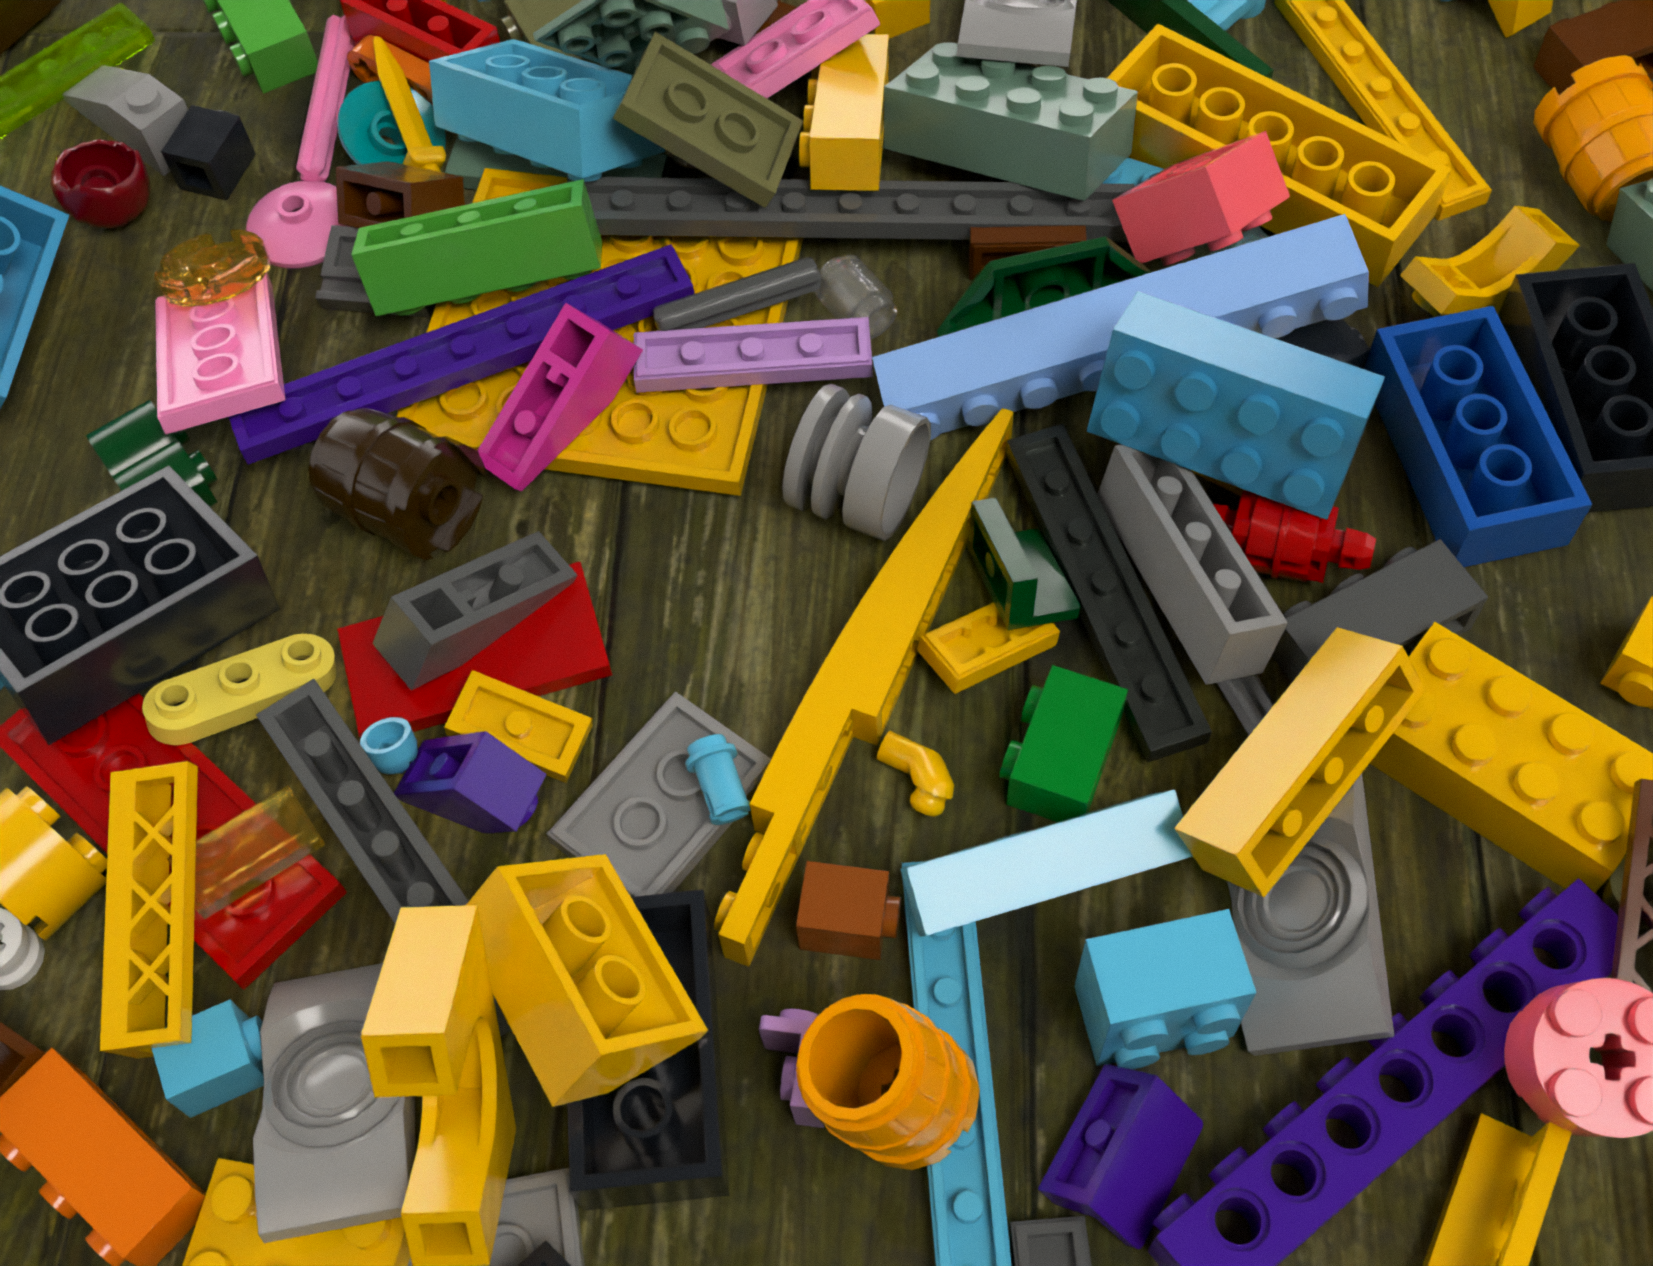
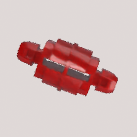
M1243 490L1238 511L1230 510L1228 505L1213 504L1256 573L1270 575L1271 579L1277 580L1280 577L1301 582L1311 580L1323 583L1328 562L1338 563L1339 568L1357 570L1370 568L1376 538L1368 533L1346 528V531L1335 529L1339 511L1338 507L1332 508L1326 520Z

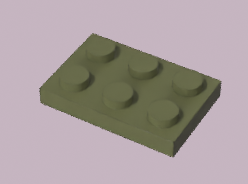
M656 31L646 46L612 118L766 208L776 194L803 120Z

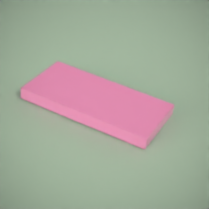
M266 269L255 270L165 295L155 300L157 418L165 434L286 400L273 287Z

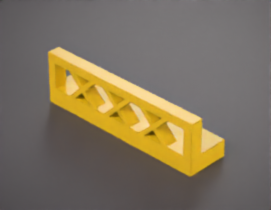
M188 761L111 772L100 1051L140 1059L154 1057L151 1048L191 1043L198 766ZM170 783H174V801L172 807L171 785H169ZM169 853L172 855V873L170 875ZM169 924L170 943L167 945V925ZM166 995L168 996V1021H167V1028H165V997H166Z
M1481 1113L1472 1123L1422 1266H1528L1572 1132L1552 1122H1548L1533 1136H1530Z

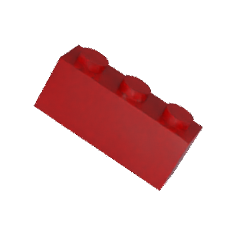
M340 0L355 46L367 35L379 36L384 41L429 63V60L500 43L496 26L441 0Z

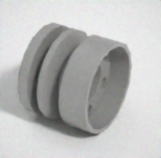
M833 384L823 386L812 398L792 440L782 485L784 502L788 506L801 511L812 507V512L822 519L833 516L843 503V523L847 528L886 541L892 537L902 523L919 485L931 439V423L929 419L908 410L888 405L883 407L872 421V403L867 396L856 394L849 397L844 388Z

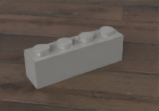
M1115 445L1098 492V497L1112 526L1203 681L1208 685L1263 673L1288 622L1190 469L1125 445Z

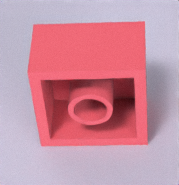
M1264 131L1172 164L1114 198L1112 202L1134 258L1141 264L1160 258L1163 266H1167L1195 254L1196 250L1194 247L1207 243L1209 251H1216L1238 242L1243 238V231L1253 229L1270 221L1273 218L1270 210L1288 199L1290 195L1268 135Z

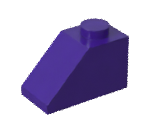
M487 731L423 740L418 749L417 757L410 763L394 794L404 803L481 833L516 832L534 813L538 804V796L536 794L547 774Z

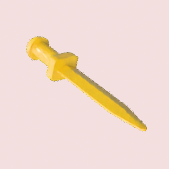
M375 36L373 47L377 74L408 151L402 164L441 172L446 159L444 147L432 146L403 70L384 40L379 36Z

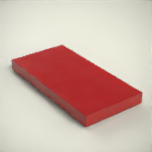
M581 562L568 564L577 574L574 583L465 664L414 690H411L372 644L383 616L337 628L359 737L361 738L364 731L375 722L390 717H400L407 720L413 732L446 723L472 670L536 696H542L612 676Z

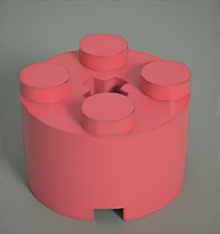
M1613 978L1590 979L1551 987L1540 993L1522 1011L1518 1012L1510 1023L1504 1047L1505 1067L1512 1087L1517 1095L1523 1097L1529 1107L1538 1115L1536 1117L1545 1124L1552 1122L1572 1132L1571 1135L1626 1138L1653 1131L1652 992L1624 980ZM1590 1048H1594V1051L1601 1053L1602 1065L1590 1063Z

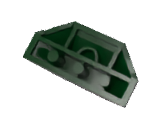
M1106 236L988 262L972 280L937 329V337L1142 276L1152 271Z

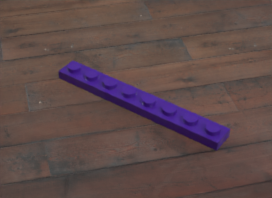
M672 244L286 383L284 384L285 401L229 416V420L240 452L247 464H251L318 439L320 433L329 422L345 411L369 408L390 413L531 361L565 303L615 330L653 316V309L658 305L694 294L693 284Z

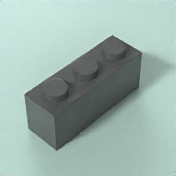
M1441 539L1418 551L1414 547H1408L1390 558L1383 569L1367 577H1364L1362 574H1355L1341 582L1332 591L1330 596L1314 604H1311L1309 601H1303L1288 609L1283 614L1288 624L1272 657L1289 680L1293 682L1337 627L1401 645L1409 657L1434 622L1457 635L1470 630L1486 603L1488 596Z

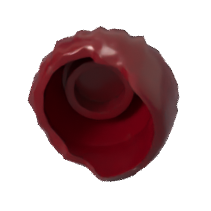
M96 139L90 142L84 141L72 148L65 149L55 157V166L51 171L50 185L57 202L64 212L76 221L86 223L91 228L112 229L125 226L129 221L135 220L140 213L145 211L151 193V184L147 173V166L138 150L132 149L122 141Z

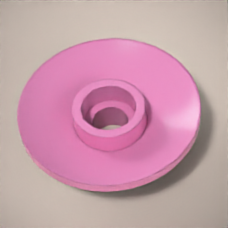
M297 181L278 187L265 195L252 209L246 225L247 238L256 255L271 265L290 269L306 268L322 263L325 257L331 225L346 226L338 224L336 186L321 181Z

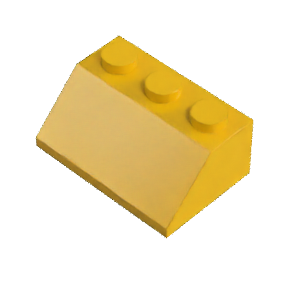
M606 854L497 866L466 904L478 906L493 995L552 1107L609 1093L698 1041L708 1031Z

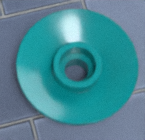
M372 81L353 89L342 102L337 117L338 135L345 151L357 165L387 161L402 164L408 151L381 82ZM410 88L432 146H443L445 150V129L435 126L432 104L417 91ZM380 136L391 138L395 144L384 141Z

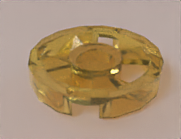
M230 229L233 242L215 244L211 234L198 235L180 243L167 252L159 262L164 272L156 271L154 279L162 296L171 304L183 307L206 306L228 300L253 287L263 279L270 269V256L264 241L257 234L240 229ZM245 253L253 255L236 265L235 261Z

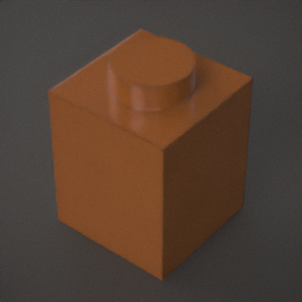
M807 861L796 922L799 950L881 960L884 937L897 938L901 909V897L890 896L889 871Z

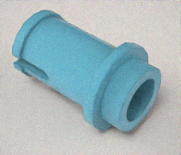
M722 734L709 735L690 744L687 748L689 758L686 760L685 765L689 772L696 773L710 813L711 823L714 825L727 824L749 814L748 811H751L750 801L747 800L733 761L738 754L735 745L727 743L725 736Z

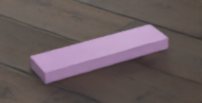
M869 317L634 332V344L643 349L634 365V383L637 393L873 377Z

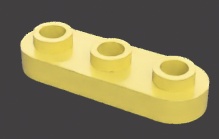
M295 634L162 681L152 687L143 700L142 709L148 731L152 737L165 744H189L258 718L256 714L312 679H315L323 692H325L336 679L337 670L334 650L322 637L313 634ZM248 679V680H246V681H244V682L236 683V682H239V681H241V680ZM185 701V702H184L183 704H181V705L172 706V705H175V704H178V703H180V702Z

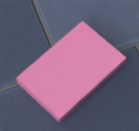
M808 0L753 36L745 46H738L711 65L767 99L881 24L872 7L864 0Z

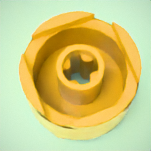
M26 786L15 795L7 787L0 793V904L26 926L36 916L41 918L42 920L34 929L40 938L47 941L106 884V878L102 873L107 869V859L77 832L66 841L50 826L61 816L31 788Z

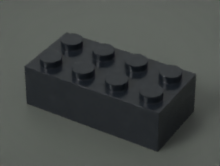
M1629 263L1516 274L1498 313V317L1592 503L1588 512L1653 506V309L1636 264Z
M703 889L631 897L708 1031L698 1041L613 1091L568 1103L570 1193L584 1211L730 1196L712 923Z

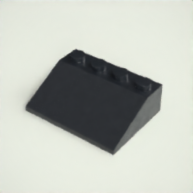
M167 466L0 556V680L48 745H51L130 697L139 694L142 690L186 664L195 661L203 654L242 631L251 628L259 621L280 610L258 555L170 466Z

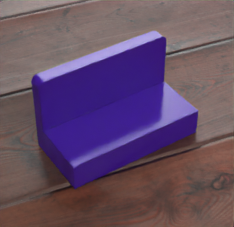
M1105 1064L1038 1190L1055 1205L1095 1217L1125 1245L1141 1249L1154 1225L1152 1222L1158 1217L1203 1128V1121L1157 1075Z

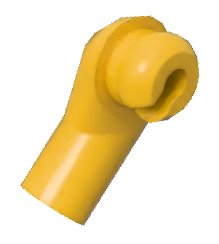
M888 731L879 747L877 760L911 776L912 782L916 786L915 791L910 796V804L913 809L932 817L941 815L945 808L946 799H952L955 788L943 758L939 753L928 747Z

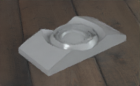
M965 0L958 39L957 57L1069 67L1077 0Z
M1361 773L1265 897H1261L1227 881L1232 901L1233 923L1256 990V995L1241 1021L1248 1052L1254 1056L1394 1037Z
M383 963L277 982L272 987L260 1031L264 1075L263 1106L253 1136L258 1235L263 1243L401 1217V1210L415 1159V1096L374 1097L361 1039L362 1029Z

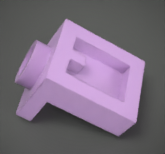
M785 1009L780 1012L779 1017L761 1016L759 1032L764 1047L768 1050L798 1053L803 1036L806 1034L805 1032L818 1014L800 1009ZM786 1056L781 1077V1100L790 1101V1108L797 1125L824 1128L825 1125L812 1113L801 1095L796 1073L797 1057Z

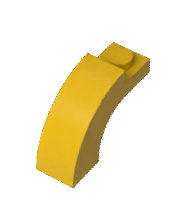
M1515 205L1486 237L1467 251L1448 259L1415 256L1400 276L1415 289L1411 295L1414 301L1434 317L1493 306L1498 315L1516 274L1555 271L1580 245L1540 209Z

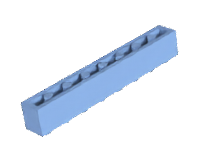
M1346 214L874 356L872 360L884 407L893 405L927 417L931 423L930 440H933L939 434L965 426L988 424L1002 408L1013 412L1026 408L1038 409L1052 404L1056 399L1083 391H1097L1113 328L1137 291L1272 338H1279L1289 334L1296 328L1323 320H1340L1350 316L1357 310L1367 308L1369 271Z

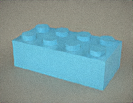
M515 39L429 60L435 126L458 134V138L462 141L481 142L493 147L494 152L498 154L518 155L529 159L530 164L534 167L554 168L568 173V178L571 180L584 179V182L598 180L602 177V172L617 167L633 168L640 166L644 158L665 152L664 148L612 119L633 75Z

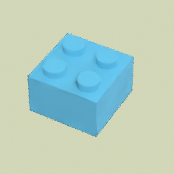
M1229 909L1086 939L1074 985L1096 1065L1101 1066L1116 1062L1118 1068L1122 1067L1131 1070L1145 1067L1160 1059L1159 1053L1186 1047L1189 1055H1201L1224 1048L1230 1043L1229 1038L1235 1035L1256 995L1252 977Z

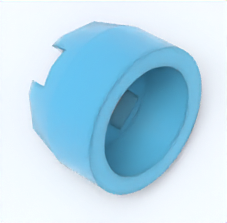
M390 717L375 722L364 731L360 738V745L379 772L386 775L403 773L409 768V762L414 761L418 754L417 739L409 722L400 717Z

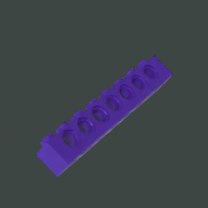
M1579 878L1559 895L1549 886L1545 888L1517 914L1525 922L1522 927L1510 937L1501 928H1498L1469 954V957L1477 965L1459 979L1451 970H1448L1430 985L1419 997L1426 1008L1410 1022L1400 1012L1393 1016L1394 1037L1368 1040L1375 1051L1358 1066L1348 1056L1336 1064L1316 1083L1318 1089L1323 1093L1318 1100L1305 1111L1294 1101L1278 1113L1262 1129L1270 1140L1253 1155L1249 1156L1242 1147H1239L1227 1156L1208 1175L1216 1186L1196 1203L1185 1193L1169 1205L1152 1222L1161 1233L1155 1237L1148 1249V1253L1159 1266L1279 1265L1505 1067L1504 1047L1510 1023L1518 1012L1522 1011L1531 1000L1551 987L1590 979L1607 978L1611 975L1618 915ZM1533 947L1541 948L1551 953L1559 965V970L1543 965L1535 956ZM1483 989H1490L1500 993L1507 1000L1511 1013H1503L1491 1007L1484 998ZM1438 1031L1451 1036L1460 1048L1461 1057H1451L1442 1053L1435 1046L1431 1032ZM1379 1075H1391L1400 1079L1409 1091L1410 1102L1402 1103L1389 1098L1380 1086ZM1339 1119L1348 1123L1356 1132L1358 1148L1347 1149L1334 1143L1327 1133L1326 1120ZM1285 1164L1295 1168L1305 1182V1195L1291 1196L1282 1192L1273 1182L1271 1166ZM1222 1210H1231L1241 1214L1250 1226L1251 1242L1247 1244H1234L1223 1238L1216 1227L1215 1214Z

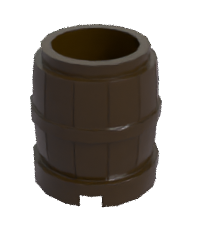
M369 408L345 411L333 418L323 429L311 452L308 468L310 485L314 489L317 498L325 507L347 519L352 526L369 534L379 535L391 540L395 547L421 559H434L429 553L437 548L448 552L456 547L470 530L480 510L483 494L474 491L476 473L485 477V465L478 451L448 436L438 437L427 431L425 427L405 417L398 418Z

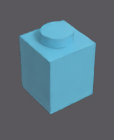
M230 999L192 1015L191 1043L151 1048L166 1100L191 1118L264 1086L260 1038L262 1020L260 1017L254 1016L249 1018Z

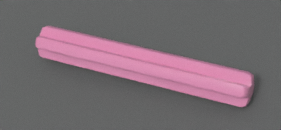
M332 15L326 22L296 165L297 171L301 173L300 178L303 181L325 182L329 176L338 131L337 117L341 104L344 101L350 70L347 54L355 45L345 15L343 17Z

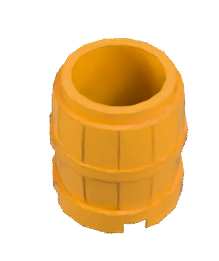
M1626 55L1604 58L1572 73L1571 76L1575 84L1567 88L1560 95L1555 87L1552 88L1536 108L1533 121L1544 143L1553 150L1560 165L1559 171L1563 179L1572 187L1586 210L1592 215L1599 216L1601 220L1610 222L1613 219L1620 188L1653 178V83L1642 64L1640 63L1637 66L1634 59Z
M857 994L843 998L830 1005L813 1020L805 1032L806 1034L803 1036L798 1050L796 1064L798 1087L803 1100L812 1113L825 1125L829 1133L856 1150L865 1153L886 1167L915 1170L940 1162L951 1153L948 1148L958 1140L962 1131L964 1130L968 1133L976 1119L980 1093L974 1063L950 1034L939 1029L924 1014L904 1003H899L883 996Z

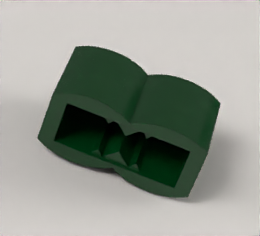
M150 400L85 435L121 491L170 466L209 507L217 503L215 496L209 488L210 484L218 480L213 470L198 449L188 455L181 446L190 441L185 430L165 434L157 418V409Z

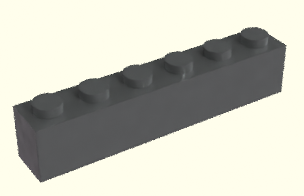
M312 679L256 714L395 924L401 907L461 906L469 902L315 679ZM494 997L501 1037L509 1032L511 1027Z

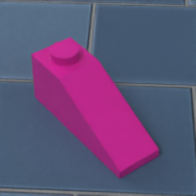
M565 303L477 450L485 468L514 489L522 492L613 401L643 349L598 320Z

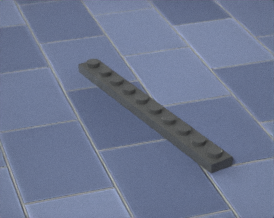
M601 177L595 181L585 182L600 235L970 240V227L1086 225L1087 240L1106 236L1113 242H1128L1112 200L1134 187V184L1102 183L1085 201L1013 182L880 181L879 191L811 190L810 180L781 179L776 194L766 208L715 178ZM567 178V183L574 181Z

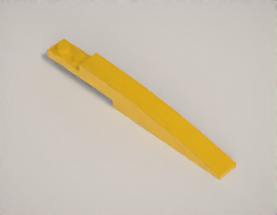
M1002 408L920 512L863 596L795 712L750 801L754 830L758 832L751 838L743 858L742 869L747 871L737 893L727 892L716 914L714 929L719 931L718 936L725 958L748 967L750 966L853 737L878 745L919 653L917 649L920 636L928 633L969 541L972 501L988 498L1006 458V442L1012 438L1013 411Z

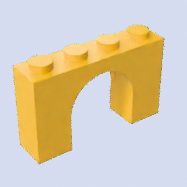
M478 906L401 907L362 1029L361 1039L374 1097L423 1096L418 1147L401 1210L412 1266H490L515 1140L516 1123Z

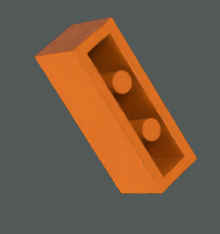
M51 1048L0 1097V1132L2 1133L0 1135V1153L23 1172H26L32 1165L47 1180L38 1190L39 1193L66 1218L71 1220L79 1213L93 1227V1230L85 1237V1240L110 1265L120 1266L126 1260L136 1266H156L196 1225L206 1192L80 1067L55 1049Z

